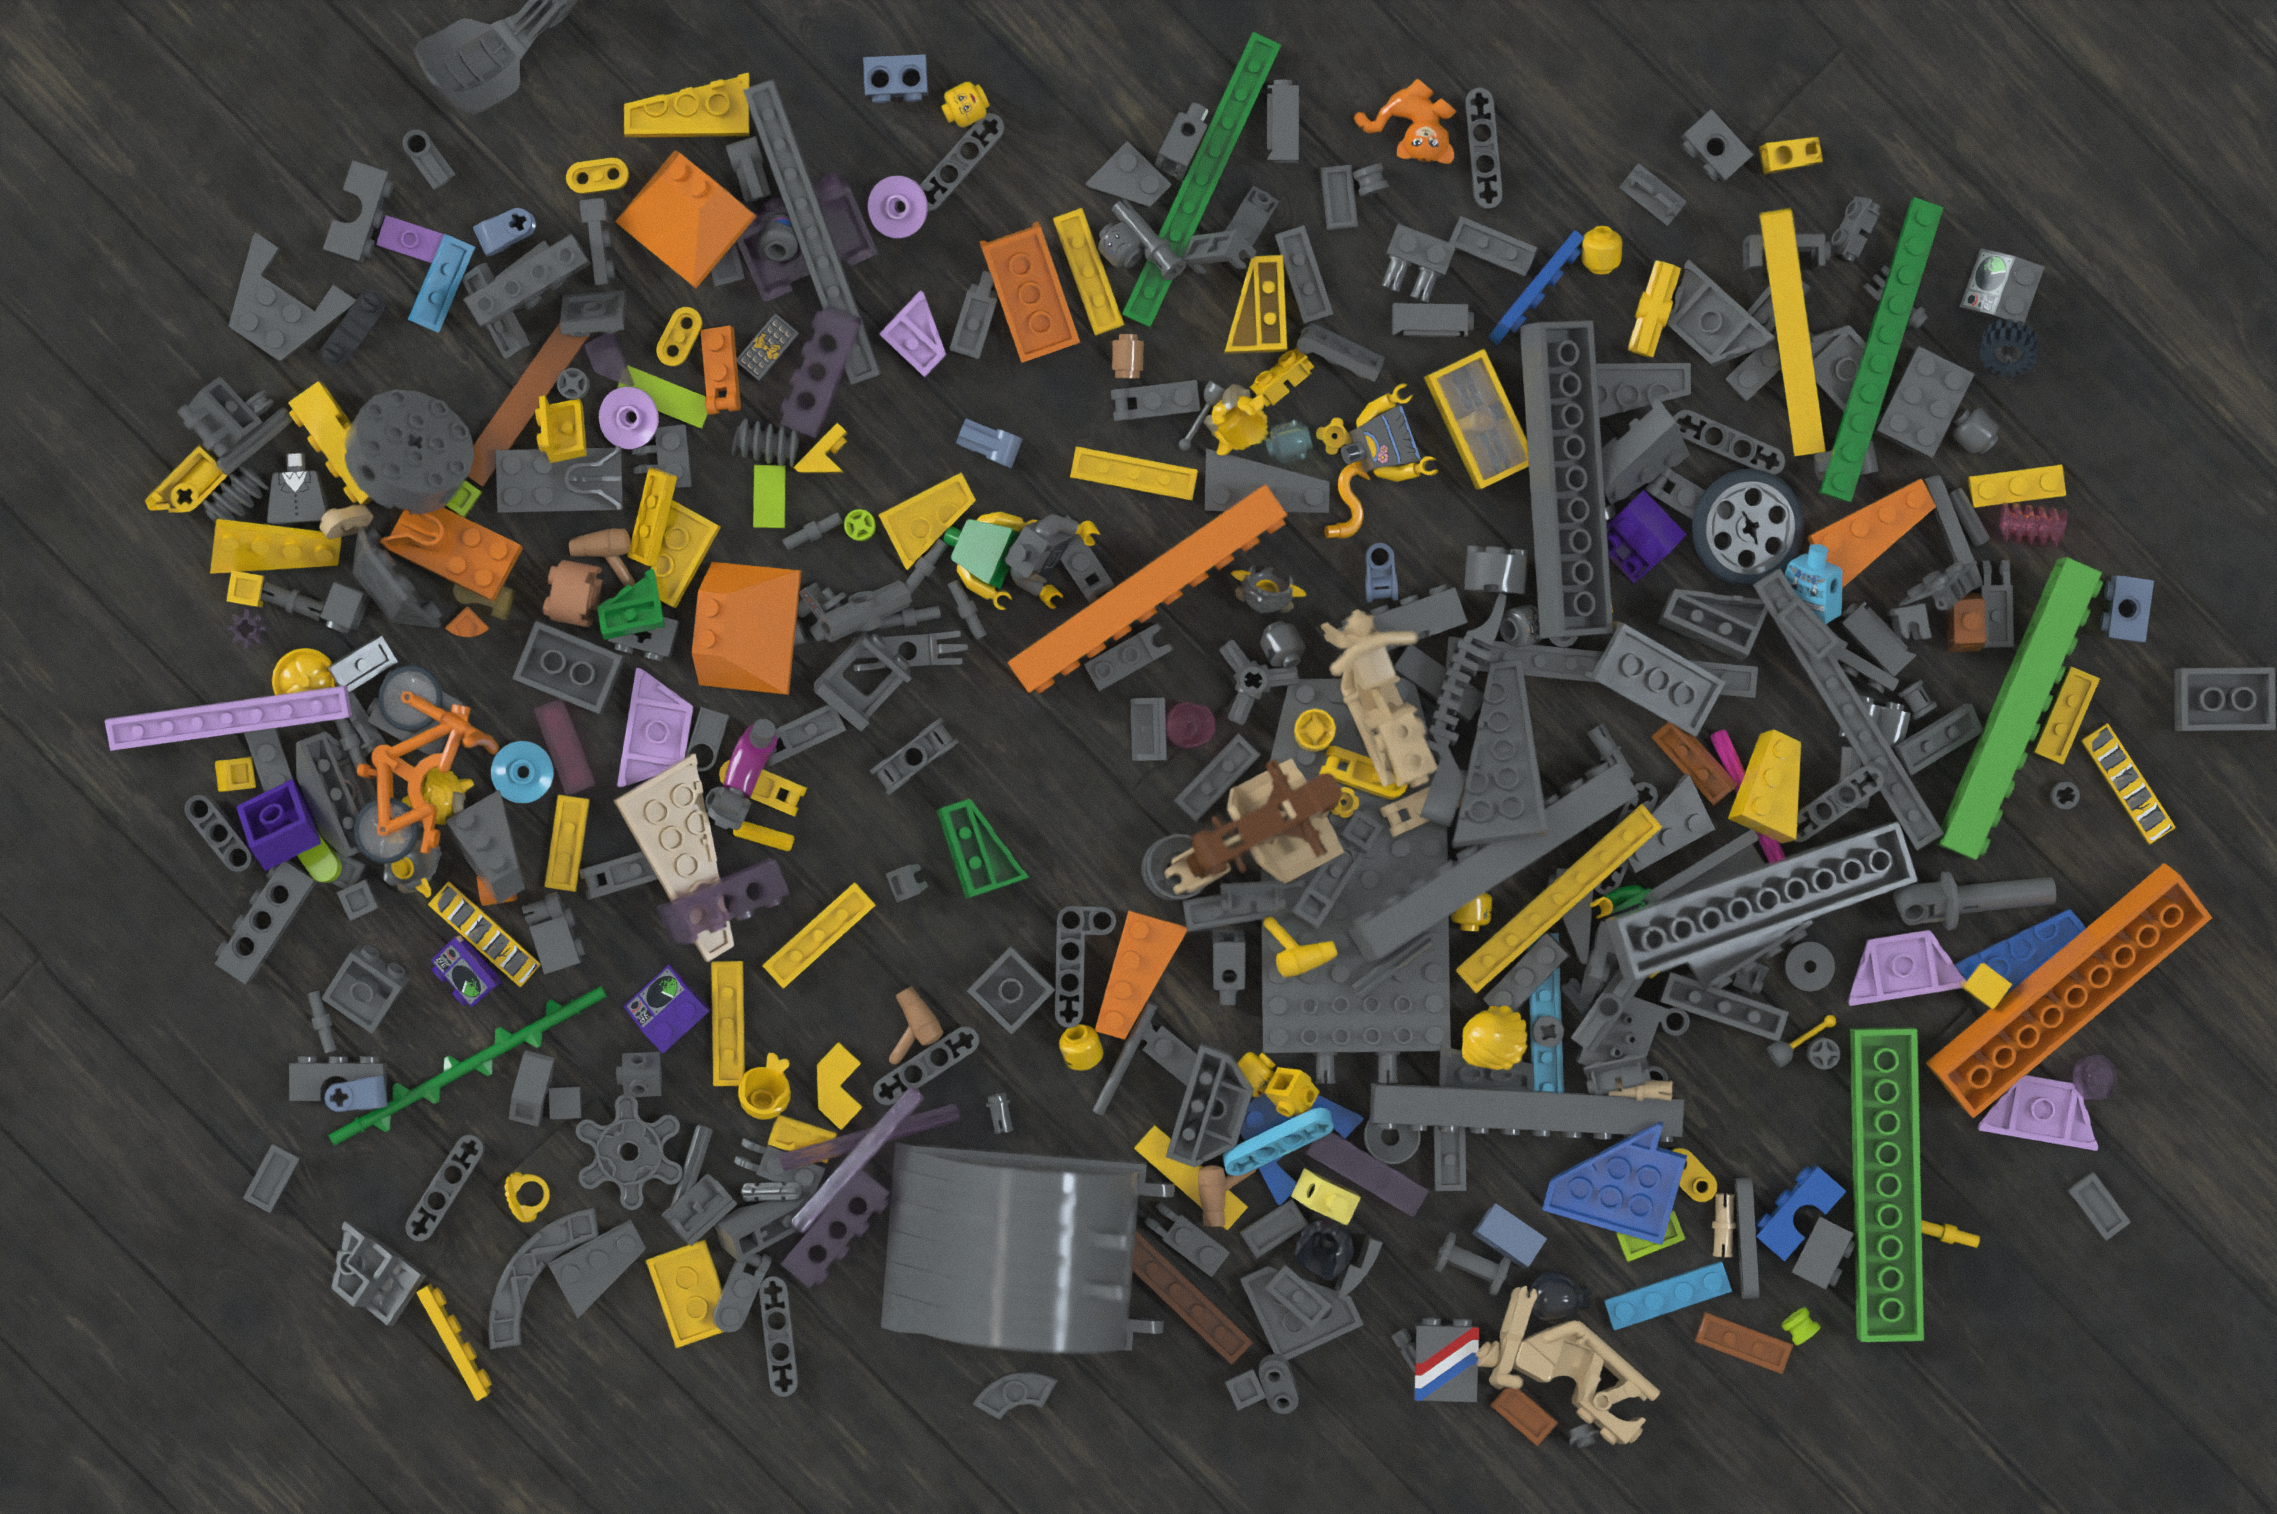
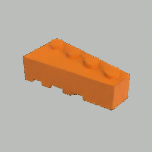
M1919 479L1814 532L1806 538L1810 545L1820 544L1828 548L1826 562L1841 568L1843 588L1934 509L1936 505L1923 480Z

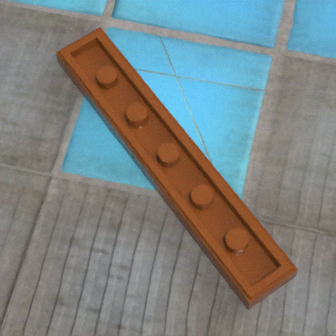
M560 323L557 325L473 445L475 457L468 477L482 487L486 485L496 470V450H510L535 415V409L540 408L539 396L545 395L547 398L556 385L558 376L568 368L589 336L571 337L570 334H561Z

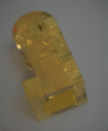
M457 584L454 585L453 593L459 602L470 605L480 603L493 607L491 616L504 620L508 619L516 590L502 586L495 601L492 602Z

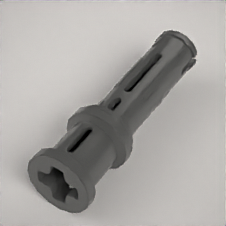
M1127 199L1117 202L1112 208V213L1118 220L1125 222L1139 237L1141 246L1145 250V257L1149 262H1154L1162 271L1161 276L1166 281H1169L1181 274L1186 267V261L1182 257L1176 256L1170 249L1171 244L1168 240L1159 238Z

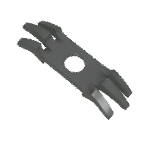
M960 631L881 637L887 644L886 649L894 656L898 653L902 643H913L916 646L917 653L913 659L907 660L910 666L963 664L962 658L938 659V654L968 650V644H937V640L961 637ZM867 649L863 650L857 658L878 657ZM879 658L877 663L854 665V671L889 668Z

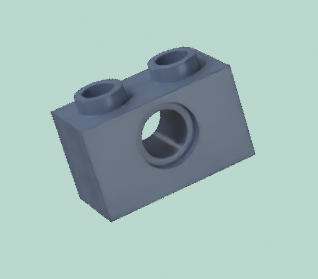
M2111 576V582H2106L2104 590V600H2108L2107 612H2103L2100 619V630L2104 631L2103 638L2138 643L2146 642L2154 580ZM2123 600L2129 601L2133 608L2131 615L2127 618L2123 617L2118 610L2119 604Z

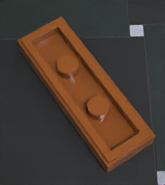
M1667 722L1651 736L1684 774L1690 775L1694 785L1713 806L1738 785L1705 747L1689 733Z
M1707 1312L1703 1315L1694 1340L1699 1344L1783 1374L1793 1347L1791 1343Z

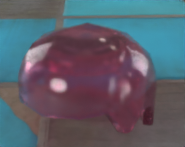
M1190 701L1183 702L1171 708L1165 718L1166 735L1176 746L1181 748H1197L1209 742L1215 733V718L1206 705H1196Z

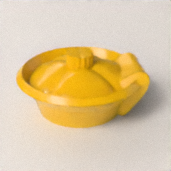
M309 648L296 649L285 654L273 671L272 686L275 695L337 687L336 682L327 669L333 663L323 653Z

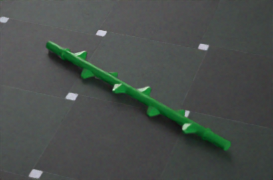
M600 986L576 1000L572 999L569 1004L563 1007L553 1000L547 1001L546 1016L514 1034L501 1027L495 1029L494 1045L463 1062H459L451 1056L445 1057L444 1072L412 1090L399 1083L393 1085V1100L387 1103L388 1107L377 1108L360 1118L356 1117L355 1121L329 1134L331 1142L335 1146L361 1131L365 1132V1129L372 1125L387 1132L390 1130L391 1115L423 1097L437 1104L440 1102L441 1087L474 1069L486 1076L491 1075L493 1059L525 1041L536 1048L541 1047L543 1031L576 1013L579 1015L583 1009L607 997L603 987Z

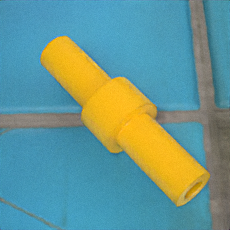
M1921 1220V1231L1924 1234L1938 1237L1939 1241L1948 1244L1956 1242L1974 1248L1978 1247L1980 1236L1957 1230V1226L1950 1224L1938 1225Z

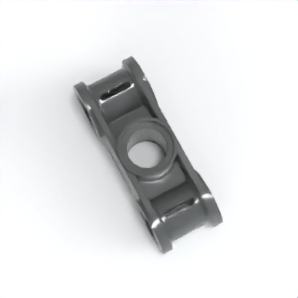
M941 717L921 731L919 736L895 754H891L870 770V773L872 775L876 774L886 787L885 793L888 796L909 781L910 777L935 758L938 759L960 742L957 738L953 739L942 724L944 720ZM935 732L938 734V736L941 738L944 744L940 741ZM910 748H917L922 752L923 759L919 765H912L908 762L906 754Z

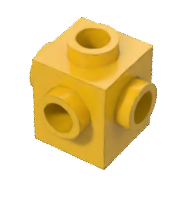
M1278 1067L1264 1093L1274 1103L1276 1110L1280 1114L1292 1117L1293 1115L1299 1116L1309 1111L1320 1091L1311 1082L1310 1076L1302 1070Z

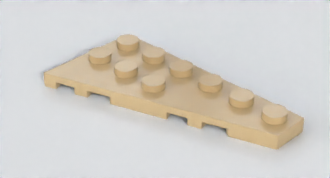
M693 753L615 799L614 802L705 961L709 962L732 948L734 942L728 912L725 909L722 894L723 887L721 877L718 874L717 857L709 817L705 809L702 783L699 780L696 754Z

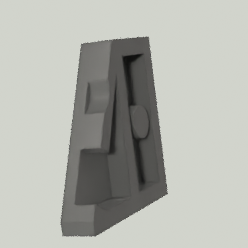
M1127 141L1091 177L1086 186L1090 189H1096L1150 208L1172 184Z

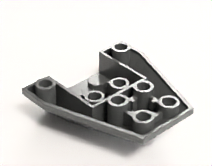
M365 526L360 527L357 532L353 575L391 623L440 628L443 625L439 620L443 616L432 601L427 604L425 600L416 599L412 594L416 590L405 575H397L393 570L396 563L379 543L382 536L374 527L371 530Z

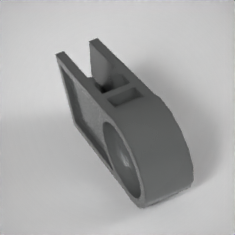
M704 707L700 708L691 741L686 751V757L699 744L708 745L712 749L714 756L711 764L703 768L697 767L698 771H707L715 766L730 718L729 715Z

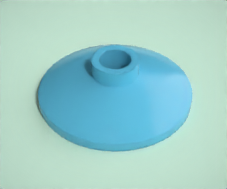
M528 741L513 742L504 746L496 754L491 766L492 782L496 790H500L501 795L509 801L516 803L533 802L542 797L551 786L553 764L547 752L537 744ZM521 766H526L529 769V775L526 778H521L518 775V769Z

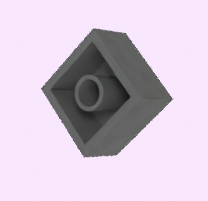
M1011 945L967 992L1012 1035L1055 991V987Z

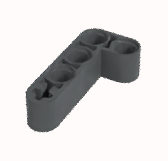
M1071 905L1064 907L1058 914L1055 1017L1063 1027H1075L1082 1020L1085 935H1105L1114 929L1116 916L1108 907ZM1074 911L1079 915L1080 924L1076 928L1070 929L1064 926L1062 917L1066 912ZM1098 912H1106L1110 915L1111 924L1108 928L1098 929L1094 925L1093 918ZM1068 942L1075 943L1080 951L1078 957L1072 960L1066 959L1061 951L1063 945ZM1068 973L1076 975L1079 980L1078 987L1071 991L1064 989L1061 985V978ZM1060 994L1068 997L1079 995V1001L1072 1000V1009L1078 1011V1016H1073L1072 1021H1066V1017L1060 1015V1011L1066 1009V999L1060 1000Z

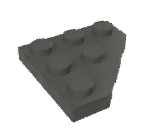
M1267 1265L1240 1278L1274 1354L1281 1355L1287 1360L1364 1325L1351 1296L1348 1294L1346 1296L1340 1295L1334 1289L1302 1278L1332 1304V1307L1311 1329L1265 1289V1286L1280 1269Z

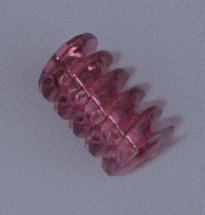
M2003 502L1999 517V531L2002 532L2005 542H2008L2012 533L2015 534L2016 543H2020L2023 535H2027L2028 544L2032 545L2036 536H2038L2041 546H2045L2048 538H2052L2053 547H2057L2060 540L2064 537L2067 510L2063 509L2060 515H2058L2057 509L2051 508L2046 515L2044 507L2039 506L2034 513L2032 505H2026L2023 511H2021L2019 504H2013L2009 511L2008 504Z

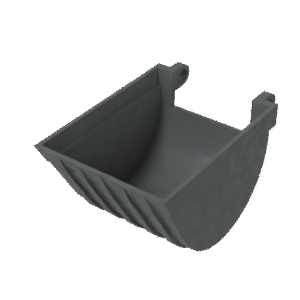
M895 1142L881 1328L902 1333L926 1334L960 1343L1007 1349L1077 1353L1118 1350L1132 1351L1133 1332L1160 1334L1164 1330V1320L1129 1316L1138 1195L1174 1197L1175 1184L1145 1181L1147 1162Z

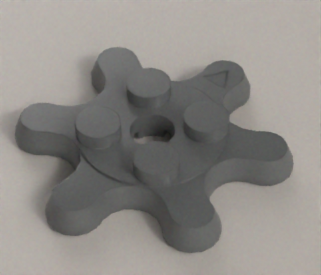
M623 1094L615 1101L616 1117L611 1124L602 1126L593 1120L586 1119L577 1125V1137L582 1142L592 1145L596 1154L593 1163L580 1171L579 1182L587 1189H594L604 1181L615 1182L621 1191L620 1200L623 1207L628 1210H635L643 1203L642 1188L647 1180L657 1178L671 1185L679 1182L682 1178L681 1166L677 1162L667 1159L663 1152L664 1143L679 1132L680 1123L672 1115H664L654 1123L644 1122L638 1115L637 1099L635 1097H624ZM633 1143L638 1147L636 1159L627 1160L622 1156L621 1148L624 1144Z

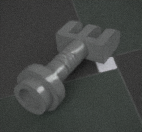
M1884 265L1880 271L1887 277L1889 268ZM1875 274L1871 279L1879 289L1876 291L1869 283H1866L1863 289L1878 303L1885 281ZM1922 306L1918 310L1912 307L1907 323L1908 328L1912 327L1917 330L1929 318Z

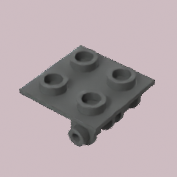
M1975 560L1965 565L1960 561L1949 566L1945 570L1946 572L1940 574L1939 570H1936L1922 578L1924 583L1918 584L1907 591L1908 597L1899 603V606L1901 607L1932 595L1938 609H1951L1976 587L1977 577L1972 573L1971 568L1977 564V561Z

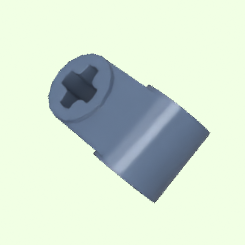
M514 208L473 227V230L486 257L532 235L536 229V220L528 211ZM518 216L527 220L523 223V230L513 226L517 223L516 217Z
M1374 543L1365 552L1367 603L1372 602L1373 599L1392 598L1393 601H1398V583L1393 550L1384 543ZM1376 548H1383L1388 553V560L1380 566L1375 565L1371 560V553ZM1389 586L1387 589H1374L1375 587Z
M384 1075L332 1085L325 1093L327 1106L339 1112L388 1107ZM338 1088H341L342 1093L348 1094V1099L343 1101V1106H340L339 1101L333 1100V1095L338 1093Z

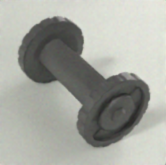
M1449 1232L1443 1246L1438 1251L1439 1255L1434 1270L1441 1272L1446 1263L1491 1282L1489 1293L1496 1295L1507 1277L1506 1273L1511 1257L1505 1255L1497 1264L1455 1246L1456 1234Z

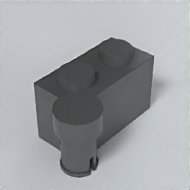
M558 892L546 895L543 900L522 905L523 914L534 911V913L527 914L525 920L529 925L544 974L583 962L581 956L586 955L581 938H575L572 926L576 925L571 907L566 908L565 904L561 902Z

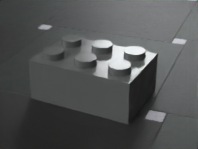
M1920 346L1914 348L1874 427L1873 433L1927 460L1933 458L1974 373Z
M535 621L512 679L598 714H603L626 656L542 622Z
M2275 667L2174 669L2175 731L2276 730Z

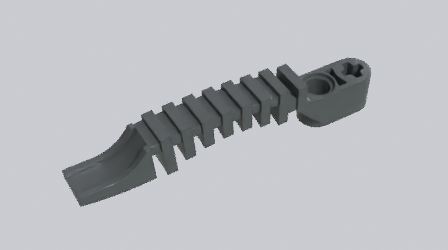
M1500 592L1487 622L1475 630L1467 631L1464 640H1459L1455 650L1458 654L1454 653L1449 664L1452 668H1448L1444 678L1447 682L1443 683L1439 693L1443 696H1439L1435 706L1438 711H1435L1431 721L1434 723V726L1431 725L1427 736L1432 739V741H1428L1427 746L1431 755L1437 757L1439 764L1420 817L1447 827L1451 825L1466 783L1468 771L1458 768L1448 748L1449 745L1455 747L1459 734L1447 731L1445 728L1454 731L1459 719L1447 715L1446 712L1456 716L1460 704L1450 700V698L1460 702L1465 690L1454 685L1456 684L1466 689L1471 679L1470 676L1459 671L1475 677L1480 666L1465 657L1486 666L1490 658V653L1471 645V643L1488 651L1491 650L1506 603L1507 595Z

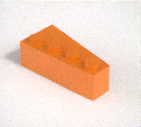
M1128 910L1095 1031L1122 1039L1126 1038L1187 932V926Z

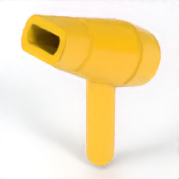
M1268 916L1264 919V926L1286 949L1276 956L1277 969L1284 978L1306 973L1337 957L1333 941L1300 946L1273 917Z

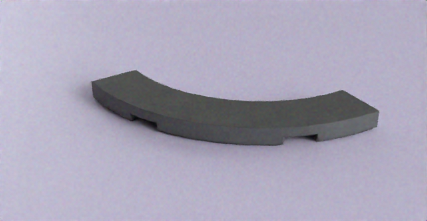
M595 1207L568 1214L548 1224L523 1244L513 1256L498 1282L490 1310V1349L522 1344L521 1319L523 1307L532 1284L546 1265L555 1257L575 1245L591 1241L599 1236Z

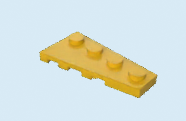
M216 519L210 574L232 571L244 572L338 566L342 537L328 539L321 531Z

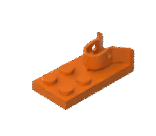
M1034 222L1030 228L990 242L980 241V246L983 250L1021 363L1080 343L1039 222Z
M445 508L425 514L409 513L410 510L404 509L391 535L381 538L379 543L387 551L492 602L495 601L523 549L520 544Z

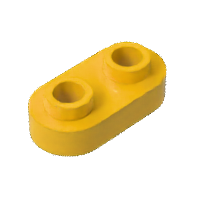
M618 158L577 162L568 169L566 174L568 186L578 194L617 190L622 188L629 179L627 166ZM611 169L619 171V177L615 180L608 178V172ZM581 173L588 175V181L585 184H579L577 181Z
M682 307L673 313L656 349L659 360L665 365L671 367L679 366L687 359L703 324L702 318L696 310L690 307ZM684 318L692 319L693 325L691 328H682L681 322ZM672 345L677 346L679 349L675 357H670L667 353L668 348Z
M1681 1147L1671 1149L1670 1151L1687 1155L1686 1166L1683 1169L1679 1186L1695 1201L1705 1202L1713 1198L1717 1191V1182L1714 1176L1687 1149ZM1699 1181L1707 1183V1189L1704 1192H1698L1696 1189Z

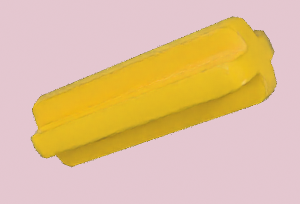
M743 821L739 830H733L734 836L784 851H790L794 842L793 835Z

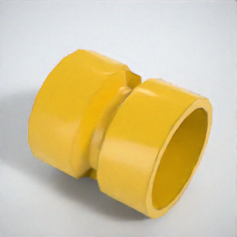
M1320 709L1305 711L1296 721L1294 727L1295 741L1302 749L1308 752L1323 751L1330 745L1335 736L1336 727L1334 720L1327 712Z

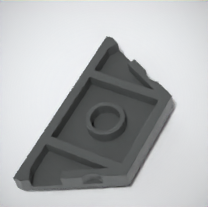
M1690 260L1685 263L1681 286H1678L1675 306L1670 312L1667 325L1713 367L1771 344L1776 340L1767 329Z
M1844 325L1810 336L1816 384L1843 413L1845 412L1866 345L1850 325Z

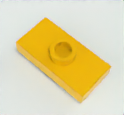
M779 1114L775 1119L767 1143L768 1145L827 1163L837 1133Z

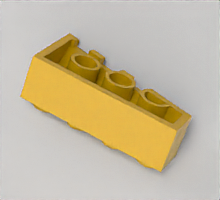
M318 381L288 402L293 409L289 414L299 427L304 425L311 435L307 439L316 452L319 453L322 450L329 459L325 464L335 478L341 476L347 486L343 490L353 503L359 501L361 505H366L373 499L357 486L346 468L344 456L346 454L345 443L352 423L326 386Z

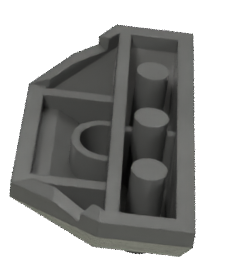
M322 732L297 742L296 777L320 835L345 858L361 852L355 841L354 826L360 811L368 803L377 799V794L371 780L357 775V770L349 752L344 751L341 742L327 732ZM378 806L372 808L366 814L361 825V838L367 849L375 844L378 827Z
M1201 1043L1166 1154L1167 1158L1197 1167L1237 1145L1254 1088L1231 1054Z

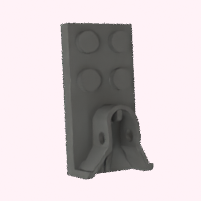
M621 447L586 448L587 456L550 463L546 452H541L540 449L496 450L497 513L623 510Z
M1613 621L1614 635L1595 670L1586 671L1584 676L1599 682L1681 730L1697 737L1726 682L1629 626Z

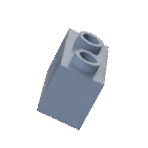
M926 54L863 57L866 98H872V103L891 102V97H903L905 102L922 101V96H928ZM915 71L920 75V81L916 86L909 87L903 83V77L907 72ZM879 72L889 76V82L883 88H877L872 84L873 76Z

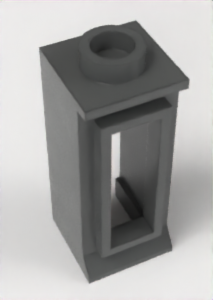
M1274 80V85L1267 86V92H1272L1267 94V152H1271L1267 158V163H1298L1299 85H1292V80Z
M1393 303L1391 337L1403 332V336L1459 337L1460 333H1463V338H1466L1468 330L1473 331L1474 312H1468V304Z
M1855 602L1851 603L1841 613L1844 619L1839 625L1884 672L1895 677L1916 654L1905 651L1908 647L1870 607L1864 608L1867 604L1866 602H1860L1858 605Z

